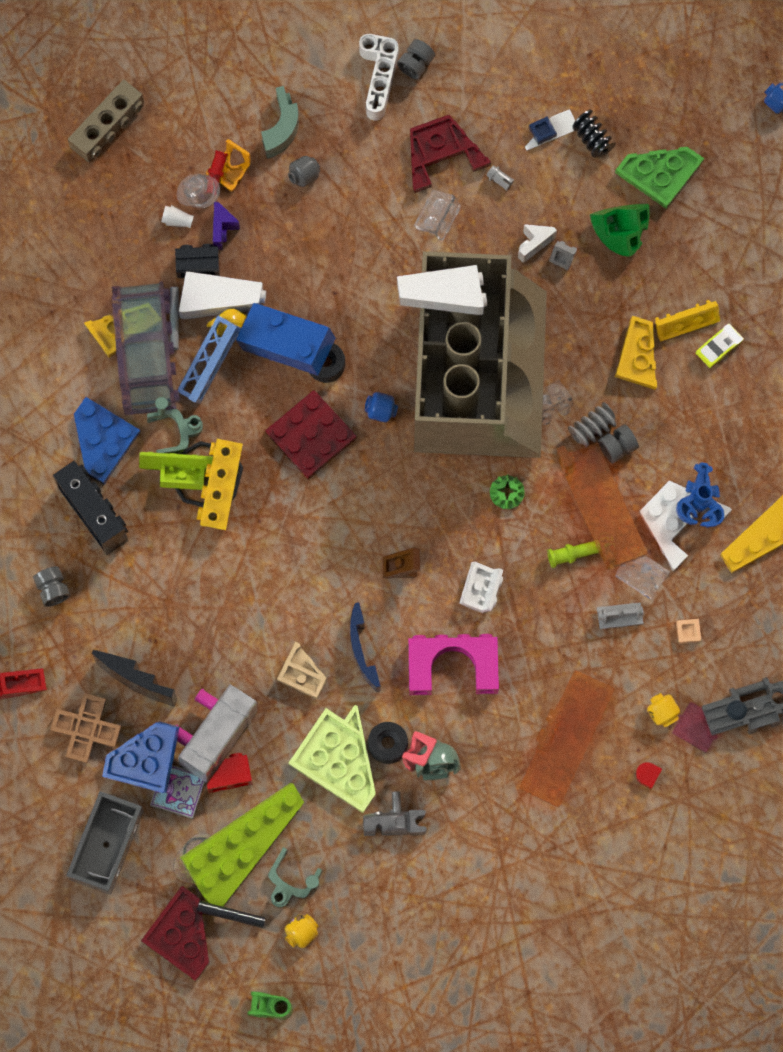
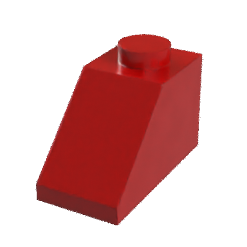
M234 753L229 755V758L224 759L207 784L208 792L214 793L253 785L247 755Z

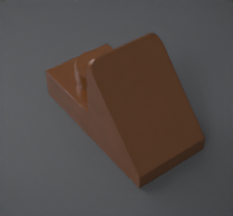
M410 548L383 556V578L417 577V571H420V549Z

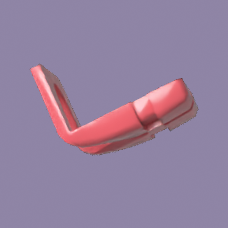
M415 731L412 735L411 748L402 755L405 767L413 772L415 764L425 766L437 740ZM427 745L426 753L417 755L420 749Z

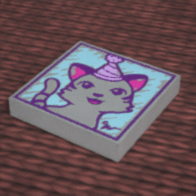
M172 765L167 792L154 791L150 807L194 819L205 781L186 769Z

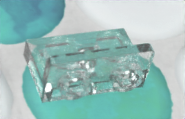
M432 190L414 226L417 230L435 234L438 240L443 241L446 234L450 231L455 217L459 214L461 205L454 195Z

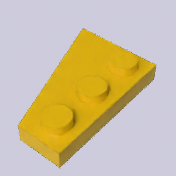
M148 303L124 310L123 313L113 316L107 315L96 321L84 322V325L108 358H110L161 324L162 320Z

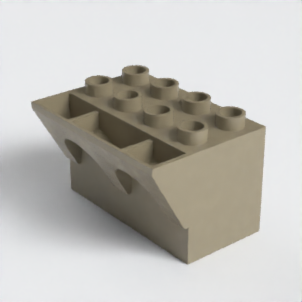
M423 251L422 273L477 265L478 273L482 272L484 285L480 286L481 293H486L487 306L484 307L483 315L420 308L414 452L541 458L547 291L516 269H511L512 255Z

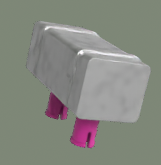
M229 684L219 700L204 691V689H201L195 697V701L211 711L194 735L179 728L177 741L185 746L178 756L179 765L205 781V783H208L212 775L218 770L219 765L245 728L250 725L252 718L258 711L257 701Z

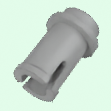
M493 165L486 175L489 177L488 180H493L507 191L510 185L513 184L514 179L499 170V166L495 167Z

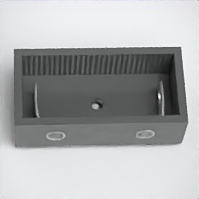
M99 791L67 872V878L111 895L144 813L142 806ZM105 842L110 844L108 848L103 846Z

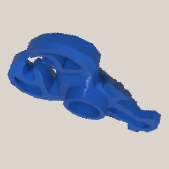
M701 462L694 466V469L698 472L694 483L690 480L687 482L685 490L690 495L682 498L676 504V513L683 522L696 525L698 521L693 518L698 517L697 512L699 513L710 508L702 516V520L709 518L710 521L701 522L700 525L706 528L715 527L724 520V510L712 498L720 497L719 487L717 485L710 486L708 473L712 472L713 468L707 463Z

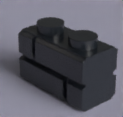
M203 244L201 247L195 248L192 245H182L180 248H175L177 279L185 278L186 271L220 276L218 246L214 247L213 244Z

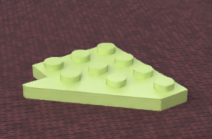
M354 705L345 720L326 708L290 760L289 765L364 813L376 793L358 706Z

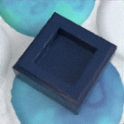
M548 116L529 124L528 128L538 145L557 137V133Z

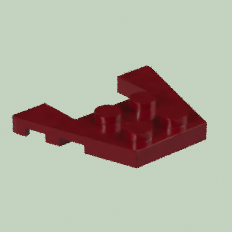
M450 115L410 128L412 185L414 193L432 187L425 167L465 153L473 172L491 166L490 159L484 156L480 148L467 137L465 131Z

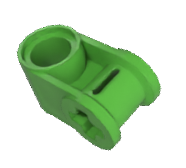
M251 991L252 1002L247 1015L285 1020L292 1015L293 1007L287 998ZM279 1003H286L288 1005L287 1011L283 1014L277 1013L276 1006Z

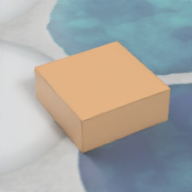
M699 619L676 621L679 644L701 642Z

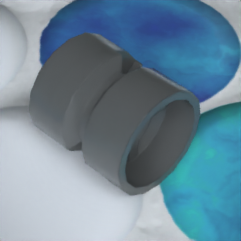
M414 39L407 48V53H404L397 61V66L410 78L419 79L425 71V66H428L434 59L435 52L425 42Z
M626 424L615 429L613 435L607 434L598 439L600 449L612 464L622 459L624 453L630 454L639 448L636 437Z
M55 566L44 569L33 576L37 589L42 590L40 597L45 607L60 604L70 598L71 595L67 585L62 583L64 578L59 567Z

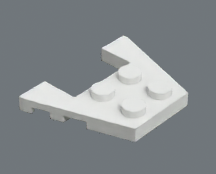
M668 481L640 510L639 514L652 537L658 543L670 568L675 571L688 557L685 552L672 542L687 525L678 517L676 504L682 498L689 496L690 493L686 492L685 487ZM717 502L724 510L725 519L732 509ZM707 508L702 512L705 514L707 511L710 510V508Z

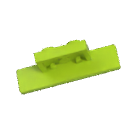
M140 452L139 468L161 470L160 487L202 490L204 473H206L207 464H212L213 456Z

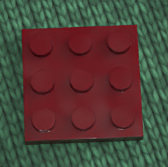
M315 390L310 392L265 430L266 435L307 480L357 439L353 431Z

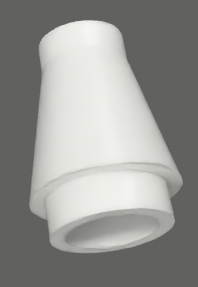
M172 205L171 207L165 206L161 222L166 223V226L191 228L194 216Z

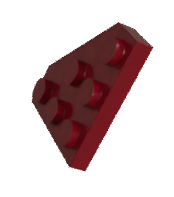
M181 886L141 939V942L196 982L210 964L203 913L197 912L200 898Z

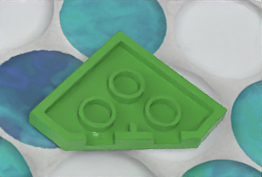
M680 147L677 150L666 151V149L649 151V153L638 155L633 153L625 157L615 170V174L667 209L704 162V158L688 147Z

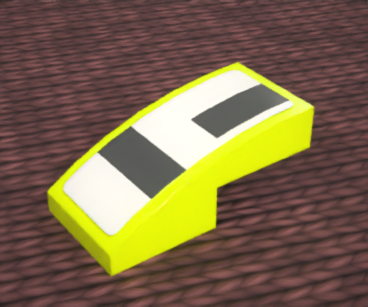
M728 324L696 351V354L711 368L721 361L727 353L741 344L743 338Z

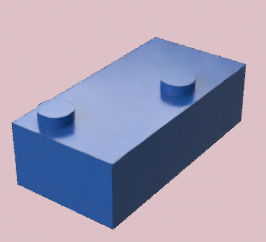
M253 303L236 341L243 351L318 376L336 338L327 326Z

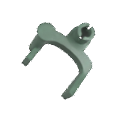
M157 398L155 401L157 412L148 413L147 422L151 423L171 417L178 426L181 441L180 445L176 447L158 449L156 453L177 454L187 450L188 438L202 433L203 423L200 417L192 415L187 419H183L182 414L177 409L166 411L168 406L166 398Z
M284 847L268 873L269 879L276 885L271 895V901L279 908L285 907L292 896L302 899L307 898L312 889L319 888V878L323 873V870L318 868L314 875L308 876L306 878V885L308 887L305 889H298L288 885L277 875V869L288 853V850ZM279 894H282L283 900L277 902L276 897Z

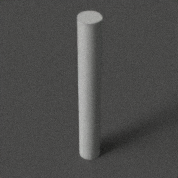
M171 287L170 350H178L179 288Z

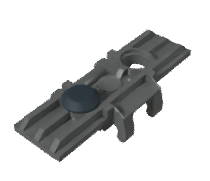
M765 677L762 678V681L738 689L730 688V697L701 706L711 735L713 736L745 725L748 726L747 731L749 735L756 733V729L769 724L772 727L778 726L780 723L779 715L783 714V703H775L772 696L777 692L783 694V681L772 684ZM764 689L767 694L745 702L740 701L739 698Z

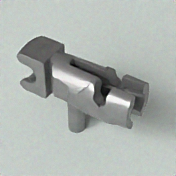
M400 792L391 793L392 810L389 813L378 811L365 814L363 817L364 836H375L377 827L381 829L382 835L409 834L413 836L425 835L427 832L426 827L418 826L415 823L417 819L425 817L426 811L409 810V812H401Z

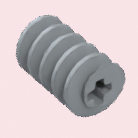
M605 402L601 404L602 407L597 406L595 412L590 411L588 417L583 416L581 422L576 421L574 427H568L570 434L576 442L588 447V439L595 442V434L602 437V429L609 432V424L614 428L616 427L615 415Z

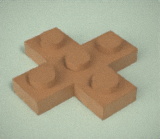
M84 693L78 714L56 709L50 730L51 732L71 737L65 756L66 759L88 764L94 743L116 749L122 727L121 725L101 720L107 701L105 698Z

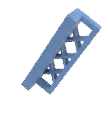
M217 316L177 392L188 397L189 400L201 404L241 330L239 326ZM220 322L227 325L222 337H218L217 333ZM216 342L217 346L212 356L208 357L206 350L208 344ZM206 361L205 369L198 376L196 370L198 363ZM196 380V385L191 394L184 390L188 382Z

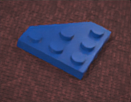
M85 397L74 413L84 467L90 477L105 485L140 434V430Z
M163 722L154 723L148 729L106 755L102 777L166 793L180 727Z

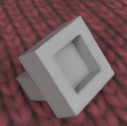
M557 241L549 261L569 270L577 248L569 247L563 241Z

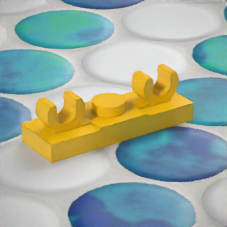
M707 300L705 305L699 306V304H696V308L694 307L672 316L666 314V318L660 320L656 317L655 323L658 339L661 342L720 322L717 302Z

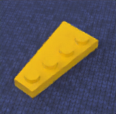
M783 495L721 553L720 556L731 573L783 546Z

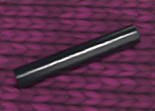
M200 900L198 902L197 912L258 928H263L265 917Z

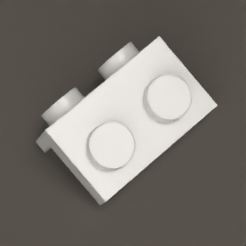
M472 562L459 604L481 613L491 611L496 605V594L503 582V570L500 568L492 569L480 563Z

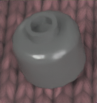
M302 156L290 163L288 178L293 184L296 183L300 187H305L318 179L320 166L315 158Z

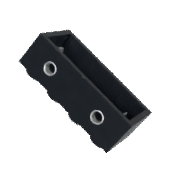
M74 460L53 474V478L57 488L105 554L108 555L128 541L126 535L129 532L126 528L127 525L120 515L115 516L116 513L107 498L103 500L102 491L95 481L91 483V479L88 476L89 473L82 464L78 466Z

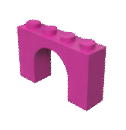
M460 634L457 635V638H448V635H436L435 638L415 635L413 638H408L409 695H432V665L440 655L451 651L463 653L473 662L476 677V694H498L497 637H493L492 634H481L479 637Z

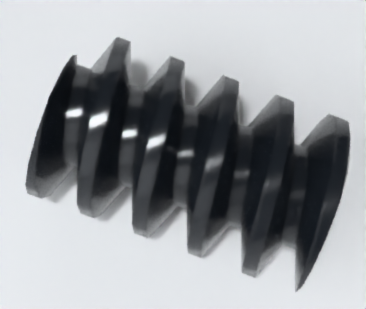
M590 109L576 119L572 129L577 131V136L582 138V143L587 144L586 148L592 151V157L598 158L609 153L616 143L609 144L612 137H604L607 130H599L603 124L601 122L595 124L598 117L593 116L590 118L593 110Z

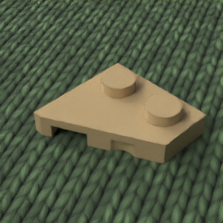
M295 642L277 681L318 699L327 678L304 652L301 645Z

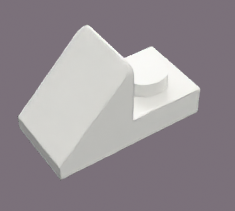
M524 225L523 232L530 241L526 240L520 245L518 258L524 264L556 238L557 230L554 227Z

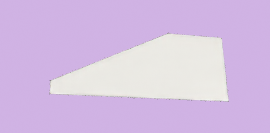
M570 109L549 119L557 133V137L553 139L574 131L572 125L575 119ZM533 137L525 148L529 150L539 145Z

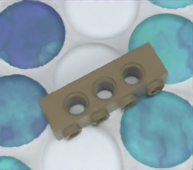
M123 79L68 138L69 147L87 162H90L92 158H97L105 144H109L114 140L118 130L127 126L132 115L141 111L144 106L143 94ZM119 105H126V108L122 110L117 109ZM105 120H112V123L108 125L103 124ZM91 135H98V138L94 140L89 139Z

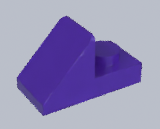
M214 202L213 245L214 247L218 246L219 250H223V242H227V230H240L239 221L219 202Z

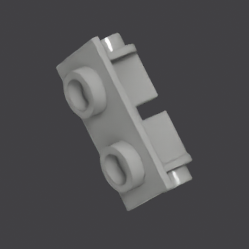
M641 602L597 607L600 629L644 624Z

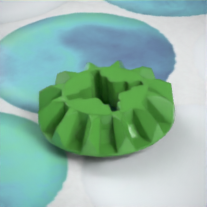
M510 475L499 476L492 482L490 497L496 506L502 509H512L523 501L525 494L524 486L517 477ZM507 484H509L510 490L514 492L509 494L508 500H506L505 493L501 492V490H505Z

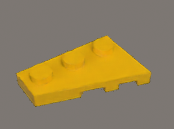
M632 315L615 377L656 390L653 322Z

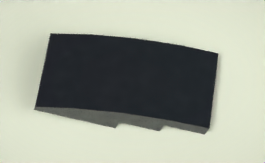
M93 649L92 655L96 664L114 679L152 700L175 707L177 702L175 690L160 686L156 676L140 671L135 660Z

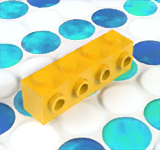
M218 438L216 443L211 442L209 455L213 456L212 464H207L205 477H209L208 485H203L201 498L205 499L204 506L199 507L196 519L201 520V526L226 530L243 443Z

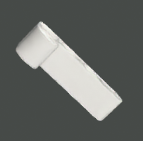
M365 34L359 40L360 55L366 60L376 61L366 100V114L369 119L378 121L385 115L398 61V43L395 39ZM372 45L373 48L366 49L364 48V46ZM386 49L394 50L392 53L385 52ZM381 68H388L389 71H387V72H382V71H380V69H381ZM380 86L384 87L385 89L383 91H377L375 88ZM375 101H378L379 106H377V108L374 109L376 104Z

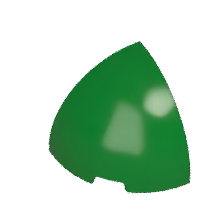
M649 204L624 205L590 214L592 226L599 239L607 248L619 255L630 257L637 252L643 243L640 238L642 232L648 229Z

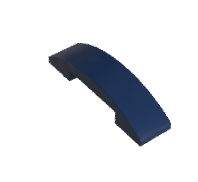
M357 602L354 604L350 621L352 651L362 676L376 692L381 691L376 666L366 667L357 630L365 628L360 603Z

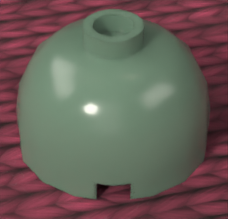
M437 740L426 765L420 766L415 764L417 777L419 778L422 775L423 780L444 779L448 777L447 773L453 771L455 775L461 770L456 750ZM427 745L422 747L417 755L425 754Z

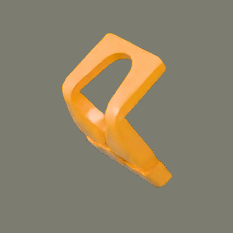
M227 139L226 151L224 153H227L228 157L223 169L224 177H221L220 183L223 187L233 192L249 168L251 159L249 152ZM236 149L243 155L245 162L240 165L231 166L230 156L233 150Z

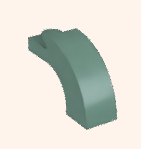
M284 86L276 88V97L281 112L279 121L271 129L261 131L267 159L287 149L294 140L299 127L297 103L292 104L290 93L285 92Z

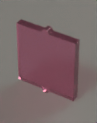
M690 702L683 715L679 716L680 720L672 734L706 753L713 740H716L718 736L717 734L711 735L702 708Z

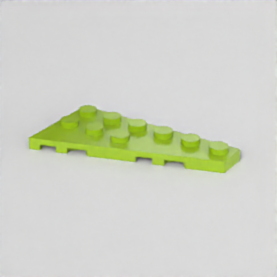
M289 783L180 857L207 903L224 906L303 805L304 801L293 783Z

